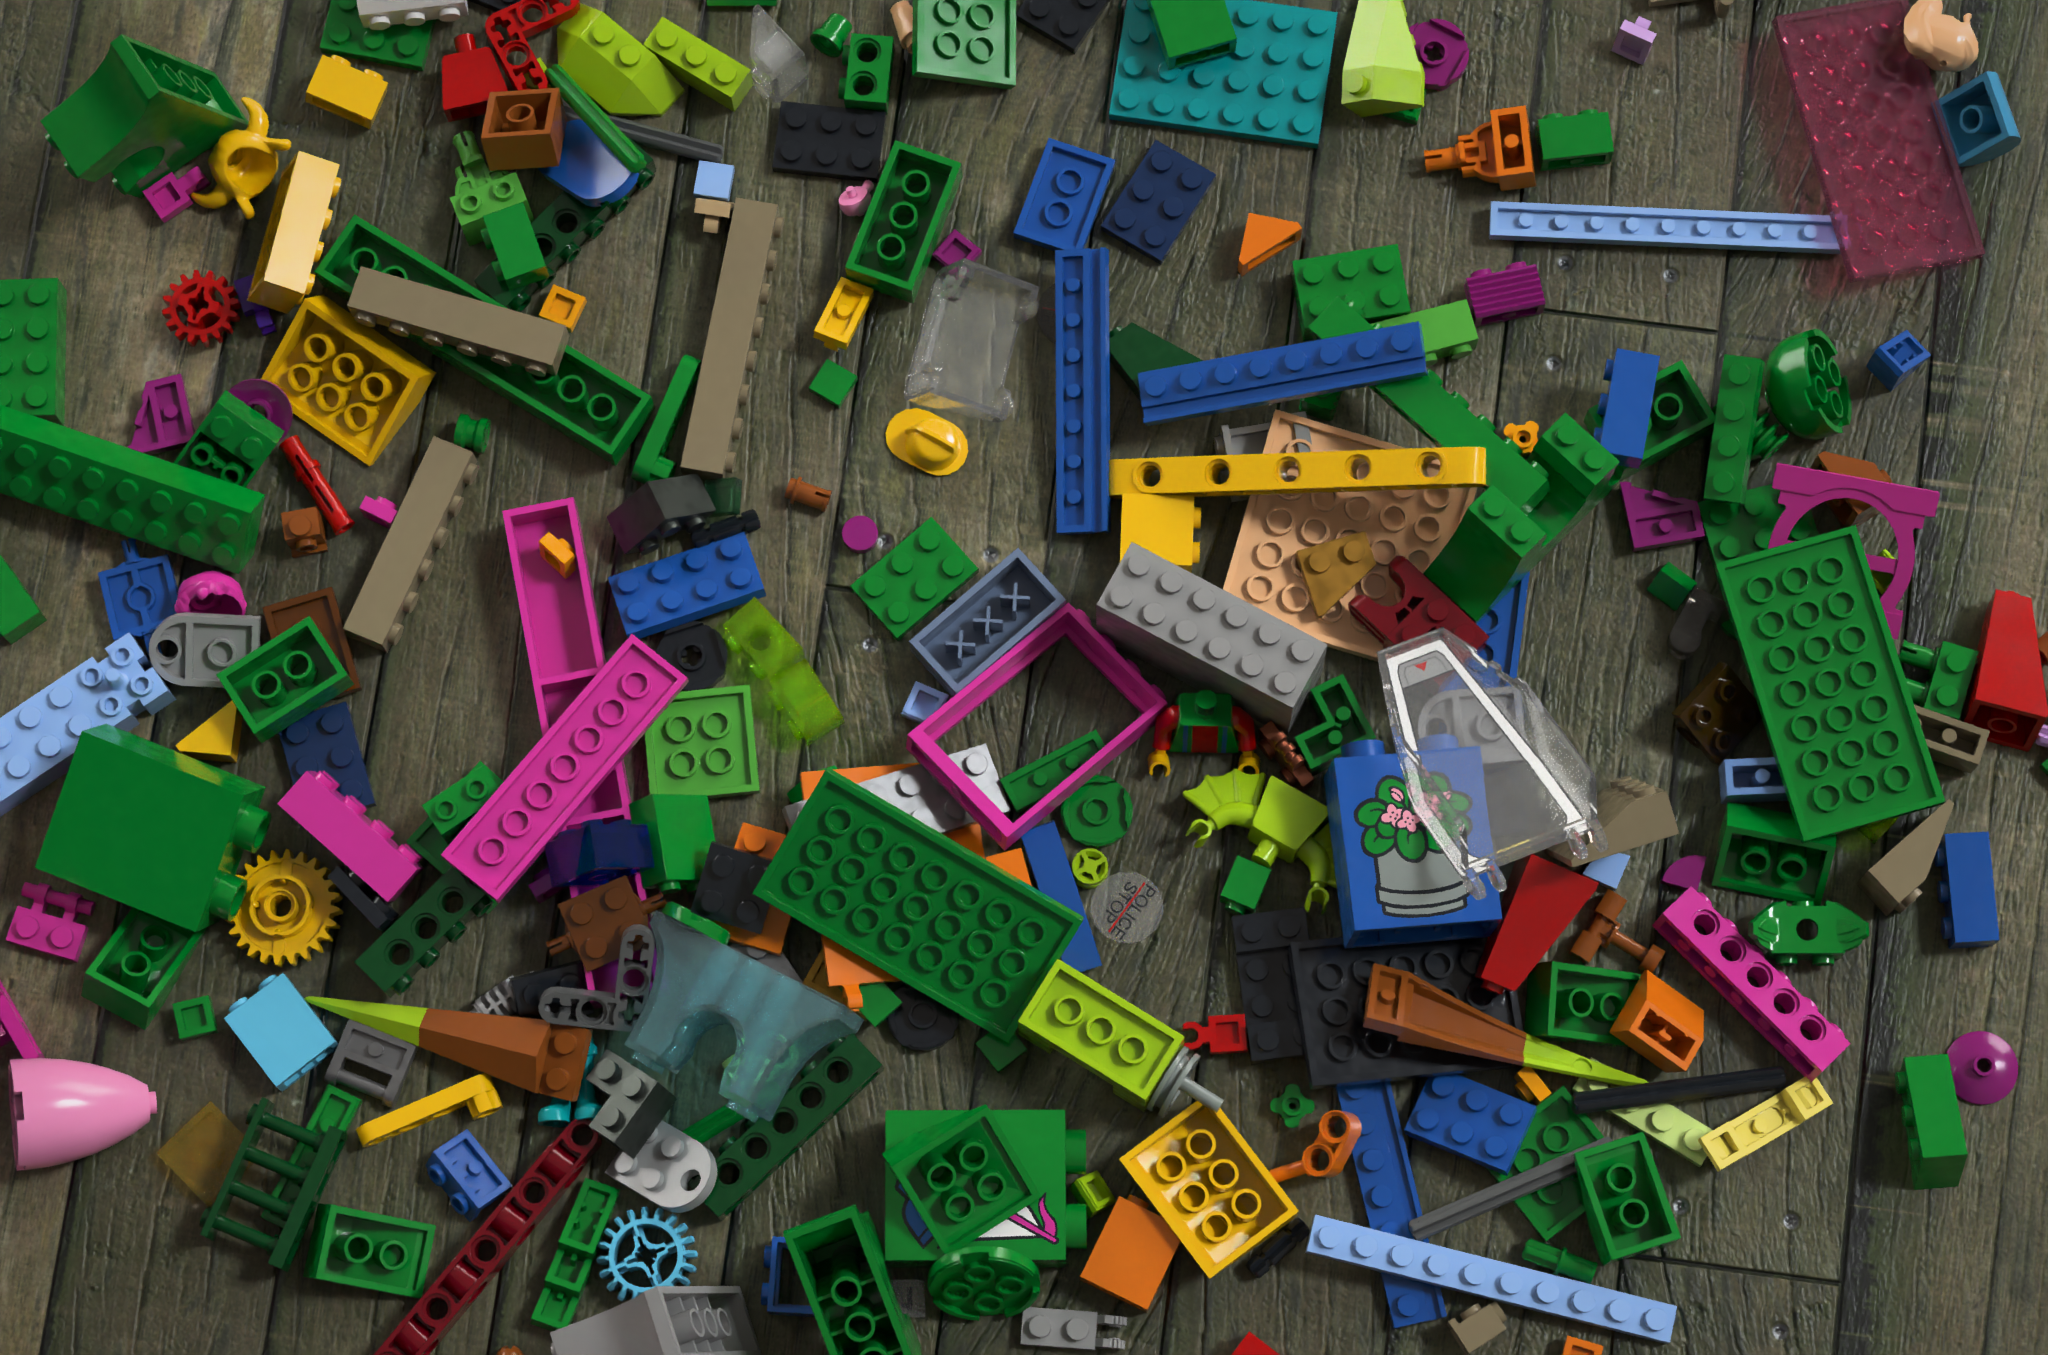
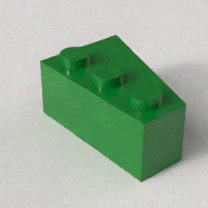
M1948 1054L1904 1057L1900 1072L1895 1073V1085L1897 1093L1902 1094L1901 1116L1903 1126L1906 1127L1913 1188L1914 1190L1958 1187L1968 1152Z

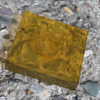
M210 1101L156 1153L207 1206H210L217 1198L244 1138V1134ZM249 1162V1163H248V1166H247V1168H246V1170H245V1172H246L254 1163Z

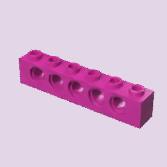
M1692 886L1672 903L1652 925L1757 1031L1811 1082L1851 1044L1837 1025L1829 1023L1818 1012L1817 1006L1811 999L1803 997L1792 986L1787 975L1776 970L1765 959L1763 952L1742 937L1736 925L1729 919L1723 918L1712 907L1708 897L1701 892H1697ZM1694 924L1702 926L1706 931V935L1700 934L1695 929ZM1720 950L1728 952L1733 961L1726 960ZM1747 976L1754 978L1758 982L1759 988L1752 986ZM1774 1003L1783 1006L1786 1014L1778 1012L1774 1007ZM1800 1029L1808 1031L1812 1040L1806 1039L1801 1034Z

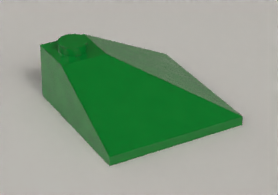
M986 1104L916 1132L882 1153L894 1176L944 1255L961 1249L1042 1197Z

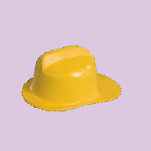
M919 408L905 409L896 414L888 423L886 443L892 454L900 460L935 476H945L956 472L965 463L968 454L967 439L963 432L953 423Z

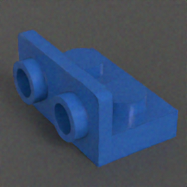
M468 1129L434 1150L425 1165L432 1182L443 1188L450 1197L451 1205L460 1215H464L469 1222L477 1218L482 1209L508 1193L512 1188V1184Z

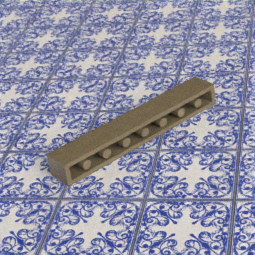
M736 197L680 465L683 476L698 473L701 480L725 484L727 473L733 474L737 454L732 452L734 439L740 440L743 430V419L739 418L741 405L747 406L750 395V385L746 384L748 371L754 372L757 361V351H753L755 338H761L764 327V318L759 317L762 304L768 305L771 284L766 283L768 272H774L777 264L778 251L773 250L775 238L781 239L784 230L785 218L780 217L778 204Z

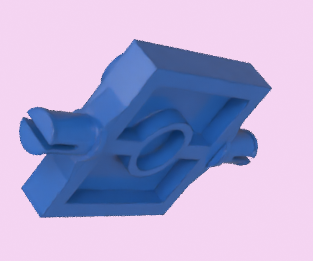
M130 538L128 539L129 543L126 540L121 541L125 562L116 568L98 572L113 640L116 641L127 633H130L134 638L144 639L147 657L150 658L149 643L156 627L165 618L177 614L174 606L178 596V587L170 556L166 554L151 559L139 558L136 539ZM159 642V643H158V650H159V652L163 655V652L161 651V647H160V642Z

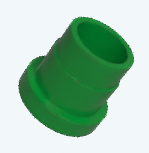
M832 13L820 29L818 28L813 31L810 36L811 43L821 53L830 57H839L843 51V44L852 30V25L845 17Z

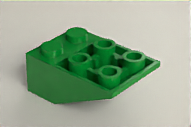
M225 390L176 458L174 464L246 487L285 431Z

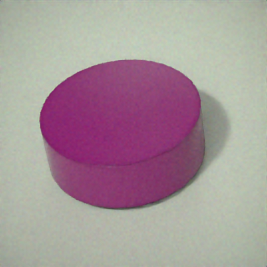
M866 516L850 518L842 529L844 544L850 551L855 553H866L872 550L878 542V529L874 521Z

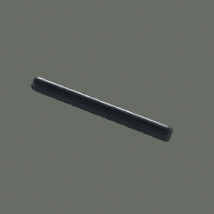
M1773 1066L1582 1091L1573 1094L1571 1104L1574 1113L1584 1114L1774 1089L1784 1086L1786 1075L1783 1067Z

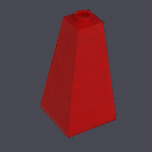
M1996 589L1986 609L1977 648L1979 652L1960 721L1989 730L1988 742L2029 752L2048 716L2032 599L2021 596L2014 591Z
M1518 855L1500 903L1502 920L1491 936L1488 937L1474 976L1483 980L1481 987L1499 995H1502L1504 990L1515 992L1596 891L1599 882L1536 855Z

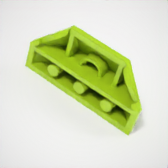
M581 3L578 13L572 18L563 21L557 28L558 65L608 114L614 116L651 115L662 117L685 92V89L655 54L604 12Z

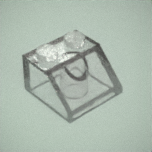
M757 4L752 12L749 52L752 67L750 73L754 78L752 85L764 99L770 97L778 105L809 79L805 53Z

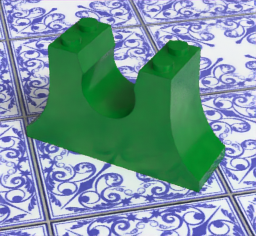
M123 34L110 43L105 59L90 78L71 96L40 120L47 130V133H45L47 141L53 148L61 151L66 159L64 166L73 177L95 183L112 172L115 176L112 178V181L122 194H129L141 199L145 197L142 191L214 147L223 134L235 129L246 130L248 120L215 72Z
M1566 412L1540 437L1526 460L1529 464L1533 460L1536 461L1548 472L1549 476L1546 479H1548L1551 491L1526 515L1492 484L1467 508L1462 521L1449 542L1423 573L1476 624L1598 505L1620 481L1613 474L1620 461Z
M855 1204L783 1231V1236L829 1355H922L921 1345L909 1313H902L895 1297L884 1263L882 1243L869 1210L859 1213Z

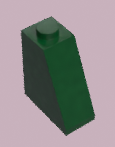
M1130 323L1125 328L1120 325L1109 332L1110 363L1140 402L1138 373L1203 361L1134 323Z

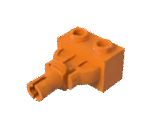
M1526 105L1490 110L1491 122L1480 125L1471 134L1458 136L1459 142L1455 144V147L1424 150L1426 172L1431 173L1432 171L1459 168V170H1462L1463 178L1476 176L1489 183H1499L1501 191L1536 187Z

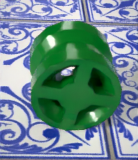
M460 414L455 428L454 444L462 448H473L476 453L483 454L489 440L490 419L481 418L474 420L468 414Z

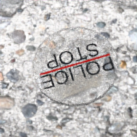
M1118 872L1105 878L1096 887L1091 898V916L1095 927L1105 938L1120 944H1134L1147 939L1157 930L1163 917V900L1159 889L1149 878L1136 872Z

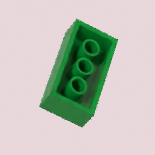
M895 140L846 263V278L870 287L875 291L914 303L963 178L962 163Z
M58 278L0 280V405L64 426L67 290Z

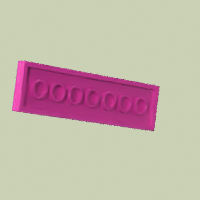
M631 634L443 851L441 857L499 903L689 682L688 678Z

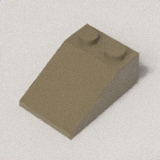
M1950 799L1872 866L1858 881L1857 885L1886 916L1894 909L1901 914L1923 893L1918 887L1927 878L1952 812L1954 803Z

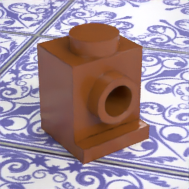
M316 506L281 513L284 538L291 549L293 558L328 552L323 517Z

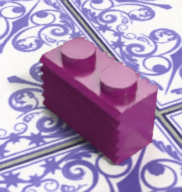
M1515 262L1507 265L1505 271L1492 273L1491 269H1481L1471 273V277L1466 278L1464 289L1475 327L1533 316L1535 314L1539 315L1544 311L1546 303L1536 264L1527 266L1526 262Z

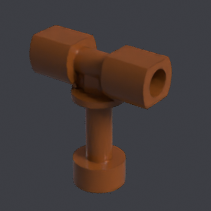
M1608 889L1594 911L1595 919L1587 931L1583 929L1569 954L1588 965L1599 946L1607 949L1611 943L1641 962L1638 967L1639 970L1643 972L1648 970L1653 973L1666 951L1655 944H1652L1651 948L1647 949L1618 931L1621 924L1615 920L1627 900Z

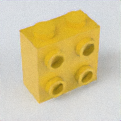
M1122 493L1120 562L1131 542L1192 573V563L1199 564L1200 542H1193V528L1200 529L1201 507H1194V495Z

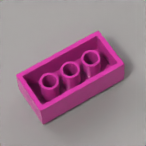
M320 770L318 772L306 771L277 804L387 902L395 901L424 869L418 863L422 857L408 844H401L399 846L393 841L391 837L395 833L381 820L374 819L371 821L366 817L364 813L367 808L352 795L344 797L336 789L340 784L327 772Z

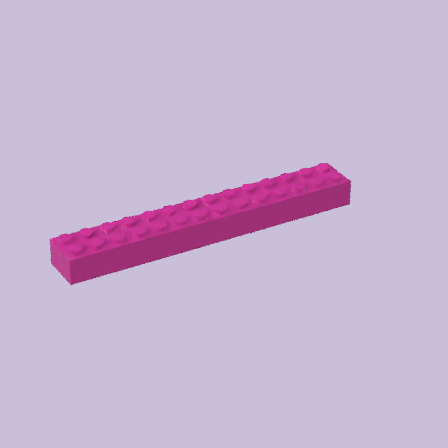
M573 497L502 511L542 737L606 664L580 517ZM548 532L558 540L560 538L565 539L575 551L576 570L567 579L540 556L539 540ZM624 759L620 761L560 831L571 898L624 875L627 876L633 892L641 901L649 898L648 890L643 889L629 807V803L632 802ZM652 913L647 914L648 925L654 934L656 944L648 998L667 995ZM640 951L633 953V959L640 960ZM619 960L589 973L586 972L584 967L587 989L615 993ZM630 969L624 974L623 980L628 986L635 987L644 981V975L639 970ZM590 1001L594 1009L602 1007L599 1002Z

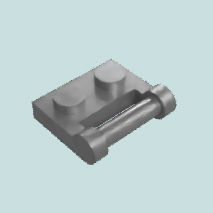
M349 1019L327 1069L324 1081L334 1086L337 1083L380 1099L382 1100V1105L394 1108L419 1047ZM346 1060H351L391 1076L388 1086L344 1070Z

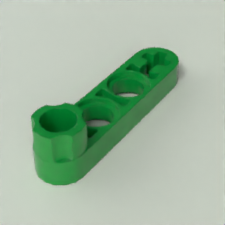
M687 354L681 359L635 462L631 479L645 484L648 481L675 476L677 463L664 458V455L698 381L702 360Z

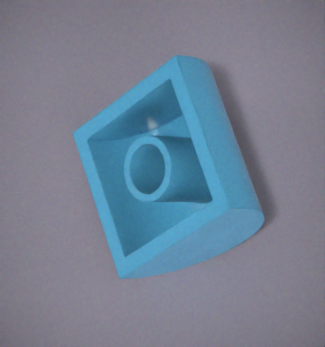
M1986 71L1933 102L1956 167L1976 165L1995 159L2011 151L2021 142V137L1999 75L1996 72Z

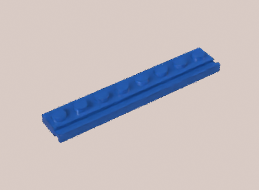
M1100 247V249L1055 250L1057 534L1111 533V501L1109 496V250L1106 247Z
M1417 321L1138 373L1141 406L1144 413L1143 423L1146 426L1427 376L1422 326Z
M1390 1081L1335 1087L1341 1111L1355 1114L1362 1125L1361 1135L1351 1155L1369 1228L1414 1239L1409 1229V1222L1423 1215ZM1428 1238L1421 1240L1422 1242L1429 1243ZM1380 1272L1393 1329L1447 1317L1439 1286Z

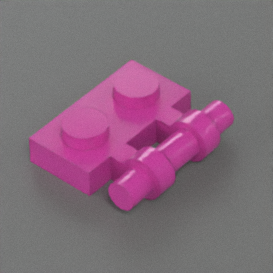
M25 882L21 895L34 899V903L31 909L17 906L6 941L78 963L89 927L76 923L79 913L92 916L96 903L83 899V895L76 892L66 894L52 890V886L45 883L35 885ZM48 904L65 908L63 917L59 918L45 914Z

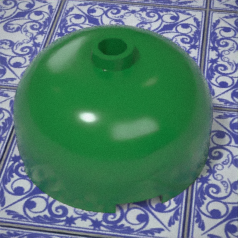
M1819 329L1801 332L1779 342L1768 356L1764 371L1765 399L1777 421L1789 433L1807 440L1823 439L1843 433L1842 428L1850 424L1852 415V403L1847 376L1841 377L1839 367L1832 357L1837 355L1838 352L1827 335ZM1839 388V394L1835 390L1827 392L1828 389Z

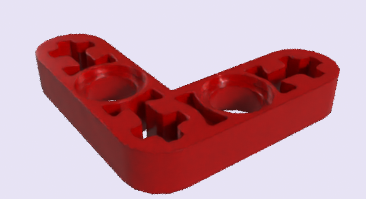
M521 0L493 13L487 18L485 22L487 40L514 90H530V88L527 89L524 77L528 72L532 83L538 85V89L548 88L546 75L526 38L575 16L580 10V0H570L569 6H565L562 2L559 3V0ZM545 2H549V7H552L553 14L549 15ZM535 8L540 10L543 16L537 22H528L523 18V14L528 9ZM501 24L503 28H507L508 43L505 44L503 36L499 31H496L495 26ZM514 51H521L527 56V59L521 65H512L507 61L508 55Z

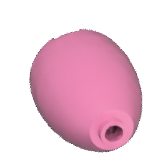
M27 1058L9 1060V1108L11 1111L12 1133L14 1134L12 1135V1144L17 1171L51 1167L98 1153L133 1135L150 1122V1114H157L156 1092H149L147 1084L124 1073L87 1062L66 1059Z

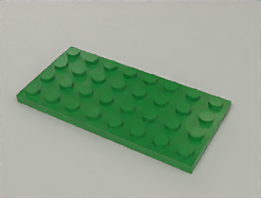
M1856 525L1716 563L1714 566L1801 843L1944 804L1945 798Z
M829 767L826 768L752 893L1006 1042H1009L1013 1036L1021 1015L1055 961L1060 959L1084 919L1082 915Z

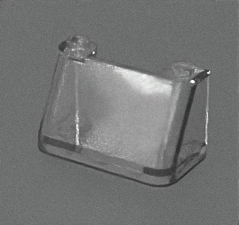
M966 258L941 268L933 280L905 386V400L917 405L995 423L1005 421L1010 416L1014 407V399L1011 398L1010 390L1003 387L1020 324L1034 318L1039 308L1037 296L1040 287Z

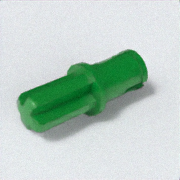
M1532 1238L1526 1241L1522 1251V1258L1524 1260L1553 1270V1275L1557 1276L1558 1273L1588 1284H1591L1598 1265L1597 1262H1591L1567 1252L1566 1247H1563L1561 1250Z

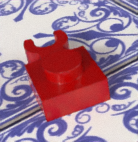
M1245 1014L1208 1016V1027H1202L1196 1022H1186L1182 1025L1183 1031L1192 1030L1198 1036L1195 1042L1184 1043V1046L1190 1049L1189 1051H1196L1203 1044H1209L1210 1055L1247 1052Z

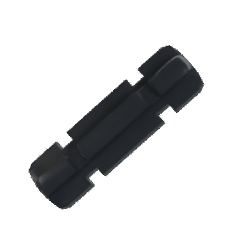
M751 509L741 513V517L737 518L734 515L709 524L708 529L702 527L693 531L691 539L694 547L700 548L709 545L711 542H717L742 533L745 530L748 533L758 530L761 527L757 512Z
M1300 1218L1295 1219L1287 1226L1288 1230L1286 1232H1280L1261 1249L1260 1255L1256 1254L1247 1262L1248 1270L1256 1278H1261L1266 1274L1271 1264L1275 1266L1296 1247L1295 1243L1297 1241L1301 1242L1309 1235L1310 1229Z

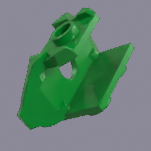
M1779 901L1768 905L1748 922V937L1753 939L1758 947L1768 951L1765 954V959L1775 960V965L1794 966L1798 964L1797 960H1812L1813 966L1834 965V960H1839L1845 952L1857 948L1864 939L1869 937V923L1837 902L1826 901L1822 906H1814L1812 901L1792 902V906H1787L1786 901ZM1811 920L1816 924L1818 933L1814 939L1803 940L1798 936L1796 927L1800 921Z

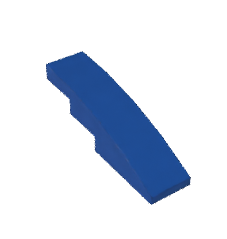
M1055 821L1032 827L1021 839L1037 890L1084 917L1083 922L1062 954L1061 960L1079 972L1101 966L1100 956Z

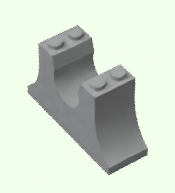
M656 1286L614 1308L550 1332L552 1355H762L740 1286Z

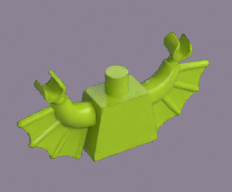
M1236 768L1223 776H1210L1207 774L1197 788L1183 791V797L1208 816V821L1203 819L1195 820L1185 836H1188L1190 833L1196 832L1201 835L1194 844L1195 848H1200L1206 843L1212 830L1218 831L1228 825L1250 829L1247 836L1248 840L1258 845L1251 856L1252 861L1270 868L1276 857L1287 863H1292L1298 857L1309 868L1311 874L1310 884L1313 886L1308 892L1304 905L1305 910L1309 912L1311 902L1316 901L1322 905L1321 914L1325 913L1329 901V893L1324 887L1329 885L1337 889L1329 822L1327 823V806L1273 775L1269 778L1259 804L1266 774H1246Z

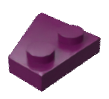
M177 374L147 381L142 394V407L138 410L134 423L136 426L134 436L128 448L148 455H154L185 447L195 433L183 376Z
M1626 481L1620 482L1619 490L1632 552L1704 539L1705 534L1697 501L1683 497L1673 498L1665 492L1654 489L1653 491H1648L1631 486L1632 483Z

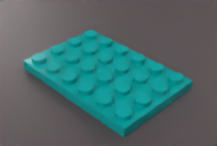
M1127 0L1109 119L1318 149L1338 12L1253 0H1225L1237 37L1236 51L1168 70L1146 0Z

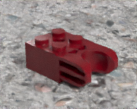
M1396 556L1389 563V576L1399 587L1402 594V600L1393 606H1382L1366 595H1357L1348 603L1350 614L1383 645V649L1392 657L1429 644L1431 637H1436L1445 643L1465 668L1486 647L1490 637L1403 556ZM1453 671L1421 683V685L1434 696L1440 693L1457 675Z

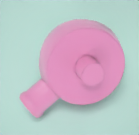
M865 180L862 186H849L840 195L839 206L845 215L862 216L865 214L872 200L870 192L874 189L873 182Z

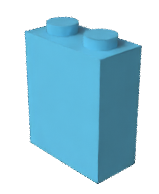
M284 973L278 977L274 974L266 978L258 986L260 991L249 999L243 997L236 1001L228 1009L230 1014L224 1017L225 1021L273 1084L282 1092L334 1053L339 1044Z

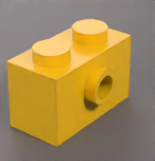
M322 54L306 90L305 102L371 129L387 93L388 82L383 81V76L375 71L364 69L362 72L351 67V63L340 56L332 55L330 58Z

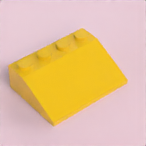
M325 295L305 298L261 379L274 383L284 391L291 403L293 414L368 466H372L419 404L436 372L371 327L356 322L354 320L355 317Z
M1195 1101L1119 1158V1161L1209 1279L1268 1239L1297 1217L1299 1210L1221 1108L1216 1113L1200 1102Z

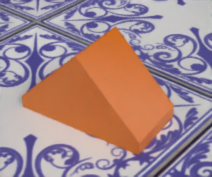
M1249 213L1238 263L1240 275H1245L1299 241L1302 233L1300 224L1298 222Z

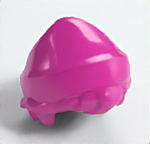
M205 571L191 576L181 583L174 609L177 613L245 615L247 603L244 600L242 588L236 580L219 571Z

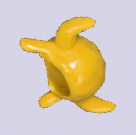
M242 97L241 102L249 113L247 129L231 130L220 137L208 158L210 172L217 185L208 194L193 192L191 193V198L200 206L211 209H219L226 206L234 198L245 218L249 220L255 215L250 199L262 194L269 187L278 170L279 161L276 150H289L291 148V141L288 139L268 138L269 121L263 107L251 98Z

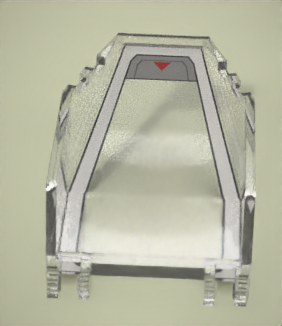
M1444 627L1377 652L1392 738L1412 809L1462 879L1467 891L1473 895V898L1480 900L1486 897L1484 883L1478 875L1487 872L1493 887L1498 892L1507 889V885L1502 871L1499 869L1500 866L1568 840L1571 851L1578 860L1587 858L1588 850L1580 836L1587 832L1591 843L1598 852L1608 849L1606 834L1597 818L1596 777L1524 680L1518 676L1514 679L1502 672L1500 664L1494 660L1487 662L1477 655L1476 648Z

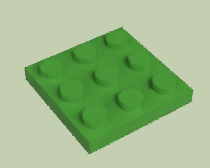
M750 684L682 691L645 732L650 795H707L708 799L760 793Z

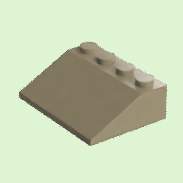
M1624 776L1610 781L1611 787L1601 790L1578 812L1589 827L1562 838L1565 828L1563 826L1543 846L1544 853L1571 867H1576L1679 834L1667 791L1655 787L1654 784H1647L1646 781L1642 782L1639 779H1632L1631 776Z

